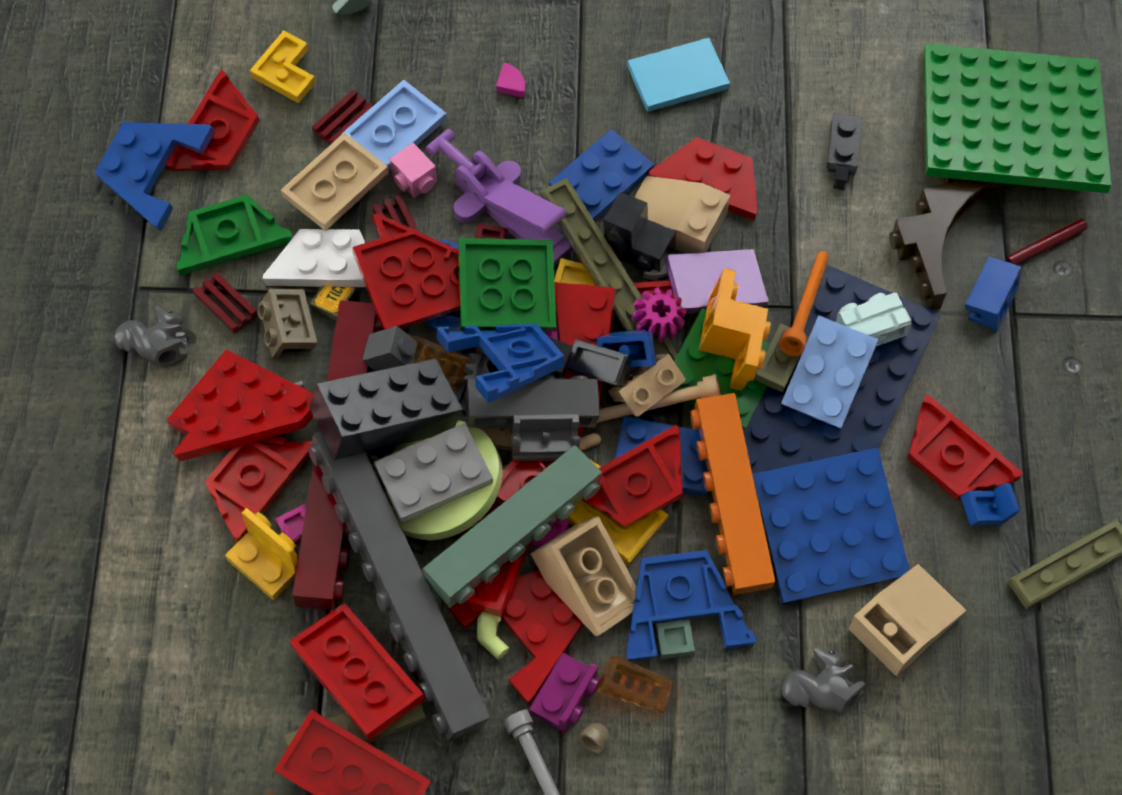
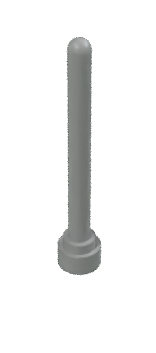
M522 710L507 717L503 721L509 735H513L515 740L519 739L544 795H560L531 734L534 722L528 710Z

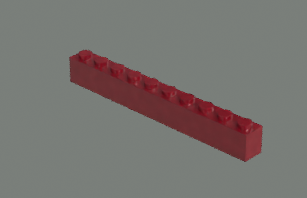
M340 300L327 381L374 372L371 367L362 361L369 334L383 330L373 303ZM313 464L292 596L296 607L335 610L337 599L342 600L344 596L345 581L340 578L342 568L347 569L349 549L345 548V544L350 531L346 522L341 523L336 514L335 505L337 503L333 494H328L323 486V472L320 466Z

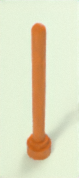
M825 251L817 254L793 325L783 332L779 342L781 351L789 356H799L804 352L807 343L804 329L829 259V255Z

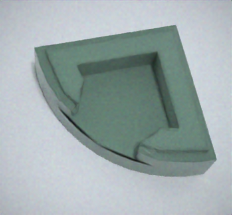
M337 0L332 7L336 14L347 15L363 10L373 0Z

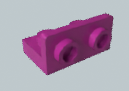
M562 653L531 705L529 714L565 733L570 724L575 726L584 711V707L581 704L587 695L592 697L601 682V679L598 678L599 666L592 663L589 667Z

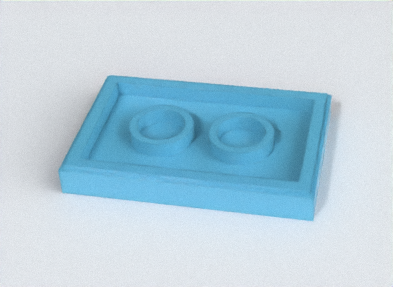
M710 38L628 60L627 64L647 112L724 91L730 87L728 77Z

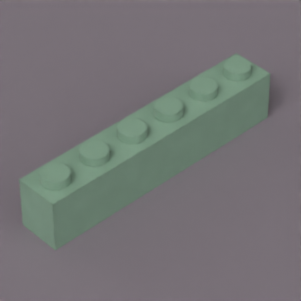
M574 445L423 568V576L426 582L449 608L457 602L459 604L465 603L475 593L474 588L482 581L488 583L493 580L501 570L499 567L505 562L517 560L525 552V546L533 539L539 541L545 537L551 530L550 525L558 519L563 521L568 518L576 509L574 505L583 498L585 500L592 498L600 489L602 472Z

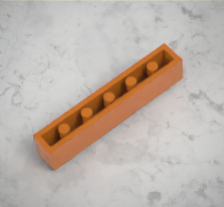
M735 393L697 399L694 410L690 411L693 430L698 429L701 441L696 443L698 457L700 461L705 460L707 472H703L706 492L711 491L714 503L709 504L712 523L718 522L720 535H716L717 550L719 555L724 554L727 567H722L724 582L727 587L731 586L733 595L772 589L775 578Z

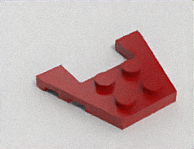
M540 570L517 577L501 617L504 624L534 658L533 661L509 678V684L527 706L533 702L537 692L543 683L546 682L560 656L567 651L584 625L545 582ZM469 599L463 604L457 602L451 608L447 606L449 612L464 630L476 623L478 616L482 613L469 608Z

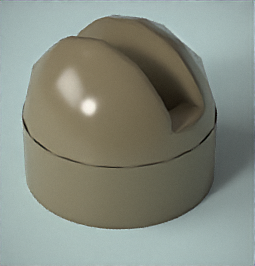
M591 723L579 735L581 743L588 750L596 754H600L609 742L608 729L600 723Z

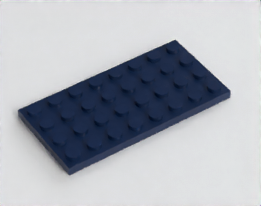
M827 265L804 329L805 335L810 336L818 315L835 322L838 312L845 305L856 303L858 306L868 302L872 296L878 293H884L886 296L892 294V292ZM899 296L903 308L906 309L912 323L908 335L876 346L841 429L781 405L798 362L783 393L767 386L747 427L743 431L752 474L877 447L879 449L939 322L941 313Z

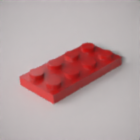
M345 603L289 641L291 648L368 741L425 701L424 694Z
M310 710L274 769V772L313 795H423L431 782L429 779L313 710Z

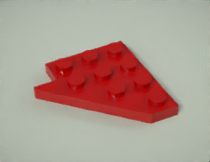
M378 213L373 214L372 220L379 239L354 246L352 253L382 329L385 330L395 326L404 329L459 311L458 249Z
M226 349L168 417L167 421L171 427L187 435L172 453L181 462L303 429L314 417L309 408L314 393Z

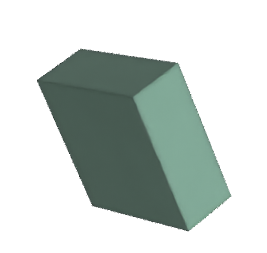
M689 619L656 623L655 628L661 659L694 655L695 648Z

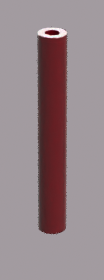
M1079 219L1007 256L1006 262L1018 265L1086 230L1087 223L1084 219Z

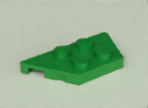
M248 194L188 213L187 231L183 235L180 262L177 261L176 267L179 276L287 244L292 240V234L287 228L283 229L275 222L274 217L266 210L261 209L258 203Z

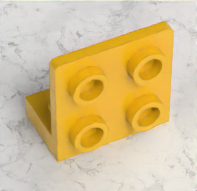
M246 508L242 512V516L248 533L225 554L227 561L274 601L295 580L298 555L294 550L296 545L286 534L282 532L279 535L270 528L272 525L269 520L260 512L254 515Z

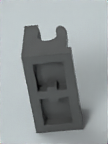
M579 414L513 415L511 428L513 461H555L574 445L579 448Z

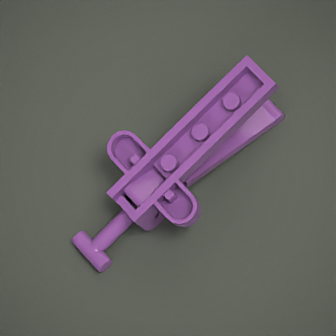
M450 129L444 131L426 146V150L431 156H434L441 150L459 166L455 170L456 186L464 194L454 203V216L457 221L471 223L486 212L502 227L508 228V232L516 239L553 240L554 266L560 262L561 258H565L573 251L569 241L553 228L555 224L567 215L566 211L562 207L518 186L517 184L521 179V169L516 162L504 161L496 167L481 151H477L471 161L450 143L455 139V134Z

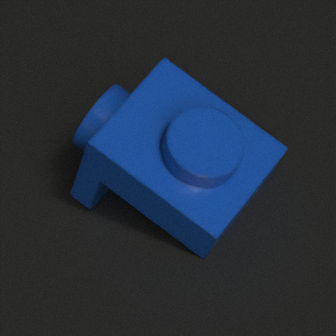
M1003 483L994 491H968L961 496L970 526H1001L1020 512L1010 483Z

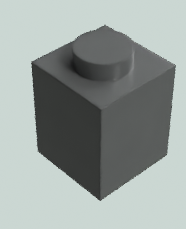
M398 326L369 334L362 361L375 371L412 364L418 342Z

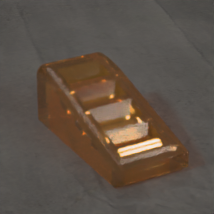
M410 335L411 338L418 342L415 353H420L418 360L413 359V363L426 361L428 356L436 359L438 363L440 360H444L445 363L442 371L450 386L459 388L465 374L463 372L465 364L470 363L468 358L455 352L448 353L442 346L421 337ZM453 363L458 365L454 376L449 375Z
M612 655L604 665L600 677L601 682L596 691L664 713L675 681ZM615 671L620 673L617 683L612 682ZM628 676L634 677L630 689L625 687ZM642 680L647 682L643 695L638 693ZM655 684L660 686L656 700L650 698Z

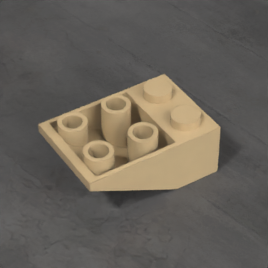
M917 564L877 594L857 612L848 629L897 677L964 615L967 610Z

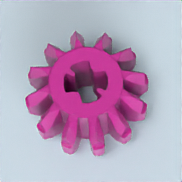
M659 287L654 289L653 295L648 291L643 292L642 300L638 299L634 304L636 311L633 312L632 320L639 322L636 329L651 332L652 336L653 334L657 335L659 342L664 341L665 335L674 338L677 334V329H682L685 324L682 318L686 315V308L679 307L682 302L681 297L672 299L671 289L666 291V294H662Z

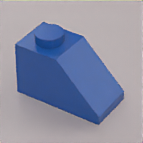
M646 330L620 331L596 338L597 346L631 356L633 359L630 367L656 365L651 332Z

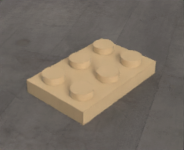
M343 133L281 189V194L283 198L326 231L389 173L388 166L346 133Z

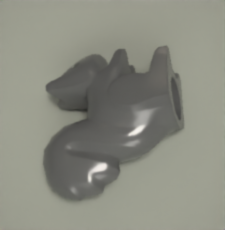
M155 306L157 323L153 326L146 328L142 322L128 320L117 327L113 340L120 350L124 349L127 352L136 350L141 357L152 360L164 368L188 356L186 350L180 348L183 345L182 338L185 337L184 332H179L183 329L181 325L183 319L180 314Z
M816 648L813 651V659L822 669V672L815 677L804 670L792 671L782 682V695L786 701H789L794 706L807 707L810 703H813L820 709L837 710L841 714H845L864 696L862 689L866 684L863 681L852 684L848 680L853 675L852 670L854 666L852 664L844 666L846 662L844 653L834 650L822 651Z

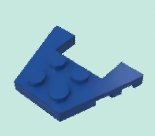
M123 122L94 173L118 196L132 206L136 212L150 222L154 228L161 231L173 207L169 202L150 196L149 193L176 145L204 154L215 130L210 125Z
M537 324L496 325V331H480L477 326H465V331L449 332V326L437 327V340L448 353L479 346L499 370L476 376L475 387L487 403L497 400L564 367V354Z
M707 550L641 559L626 649V663L656 659L658 654L652 624L718 616L724 649L754 646L756 643L755 636L752 631H749L742 619L743 615L739 607L732 601L726 590L727 586Z

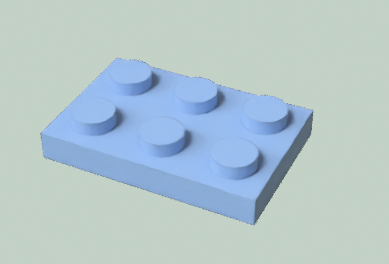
M403 80L343 133H346L386 164L389 171L391 170V157L412 143L418 146L447 120L445 111Z
M818 315L781 405L841 429L876 348L878 339Z

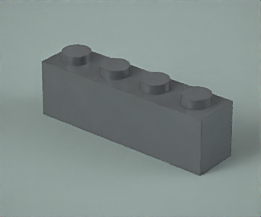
M543 376L488 403L475 387L476 377L467 381L465 390L467 428H512L513 415L579 414V427H595L600 416L597 379H588L585 376H575L570 379H556L553 376Z

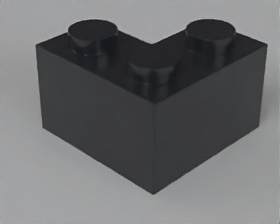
M619 192L603 220L605 239L619 261H626L636 265L637 268L644 272H651L652 269L660 272L665 264L667 255H672L676 248V231L648 220L647 202Z

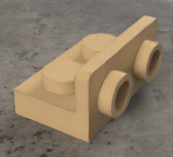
M669 354L655 355L656 365L639 367L625 378L622 388L614 386L608 390L614 402H625L634 416H640L685 382L684 375Z

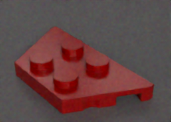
M219 71L188 124L210 125L215 130L204 154L176 145L165 164L167 170H231L260 122L256 112L246 102L243 95L236 89L224 71Z
M697 137L649 172V176L704 183L730 195L728 211L754 221L757 217L758 209L753 160L751 157Z
M929 394L924 397L907 459L957 501L968 491H988L1001 486L1003 483H1013L1021 478L1023 472L933 397Z
M677 424L598 468L602 472L600 489L589 500L583 498L582 501L627 529L682 498L681 440Z
M273 436L233 447L205 480L206 487L235 542H238L248 533L242 512L247 508L254 515L257 512H260L262 515L310 457L308 448L311 445V441L305 440L304 443L289 442L283 437Z

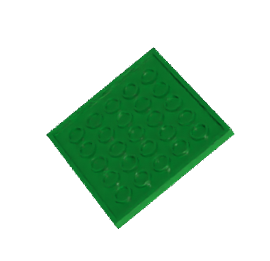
M925 43L923 50L925 176L1109 193L1112 184L1099 59Z

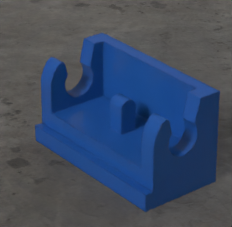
M988 257L965 304V309L971 311L968 319L990 327L991 330L998 331L1020 285L1021 266Z

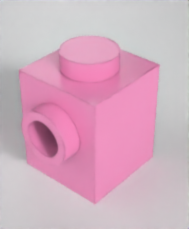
M414 143L390 158L391 175L395 184L401 191L404 192L406 190L413 198L421 193H427L437 183L436 166Z

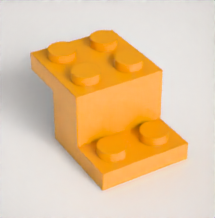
M723 268L709 294L699 350L735 359L730 388L742 391L748 381L754 380L757 369H761L763 366L766 351L761 350L762 341H766L771 322L766 321L767 308L735 300L739 284L734 283L736 271Z

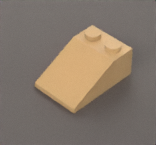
M652 176L645 177L634 196L648 203V220L676 231L675 249L685 254L707 252L727 216L730 201L729 194L704 183Z
M599 516L575 524L530 553L545 582L595 637L601 635L632 613L636 584Z

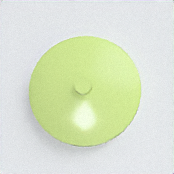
M458 420L455 427L466 424V422ZM468 428L493 477V483L403 523L388 493L385 492L404 535L420 540L448 538L473 526L491 508L501 487L503 469L496 447L480 428ZM426 439L405 443L397 446H392L386 452L384 457H387L391 454H394L398 451H401Z

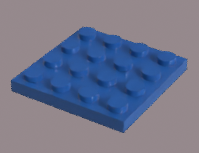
M878 447L752 474L781 604L897 579L910 570Z

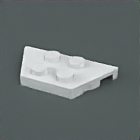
M300 229L264 273L263 281L265 286L322 287L324 285L366 287L352 253L354 246L365 243L360 230L327 229L325 231L323 229Z

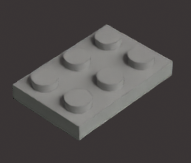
M465 423L374 462L379 477L402 523L493 483V477Z

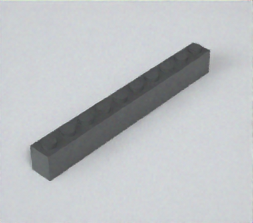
M321 431L314 433L311 445L308 448L310 458L315 466L319 465L323 472V486L328 494L332 493L337 503L335 510L340 522H346L350 531L348 537L354 552H360L364 561L362 563L364 575L369 582L373 581L378 591L376 593L377 603L382 612L387 611L391 619V633L395 641H401L404 647L406 666L411 673H416L420 682L418 688L424 694V703H429L435 714L432 716V720L437 732L440 735L444 734L447 742L484 727L490 719L488 711L366 453L334 460Z

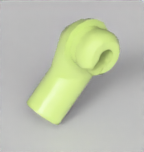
M482 612L477 618V640L497 660H500L509 651V647L496 636L497 626L501 621V617Z

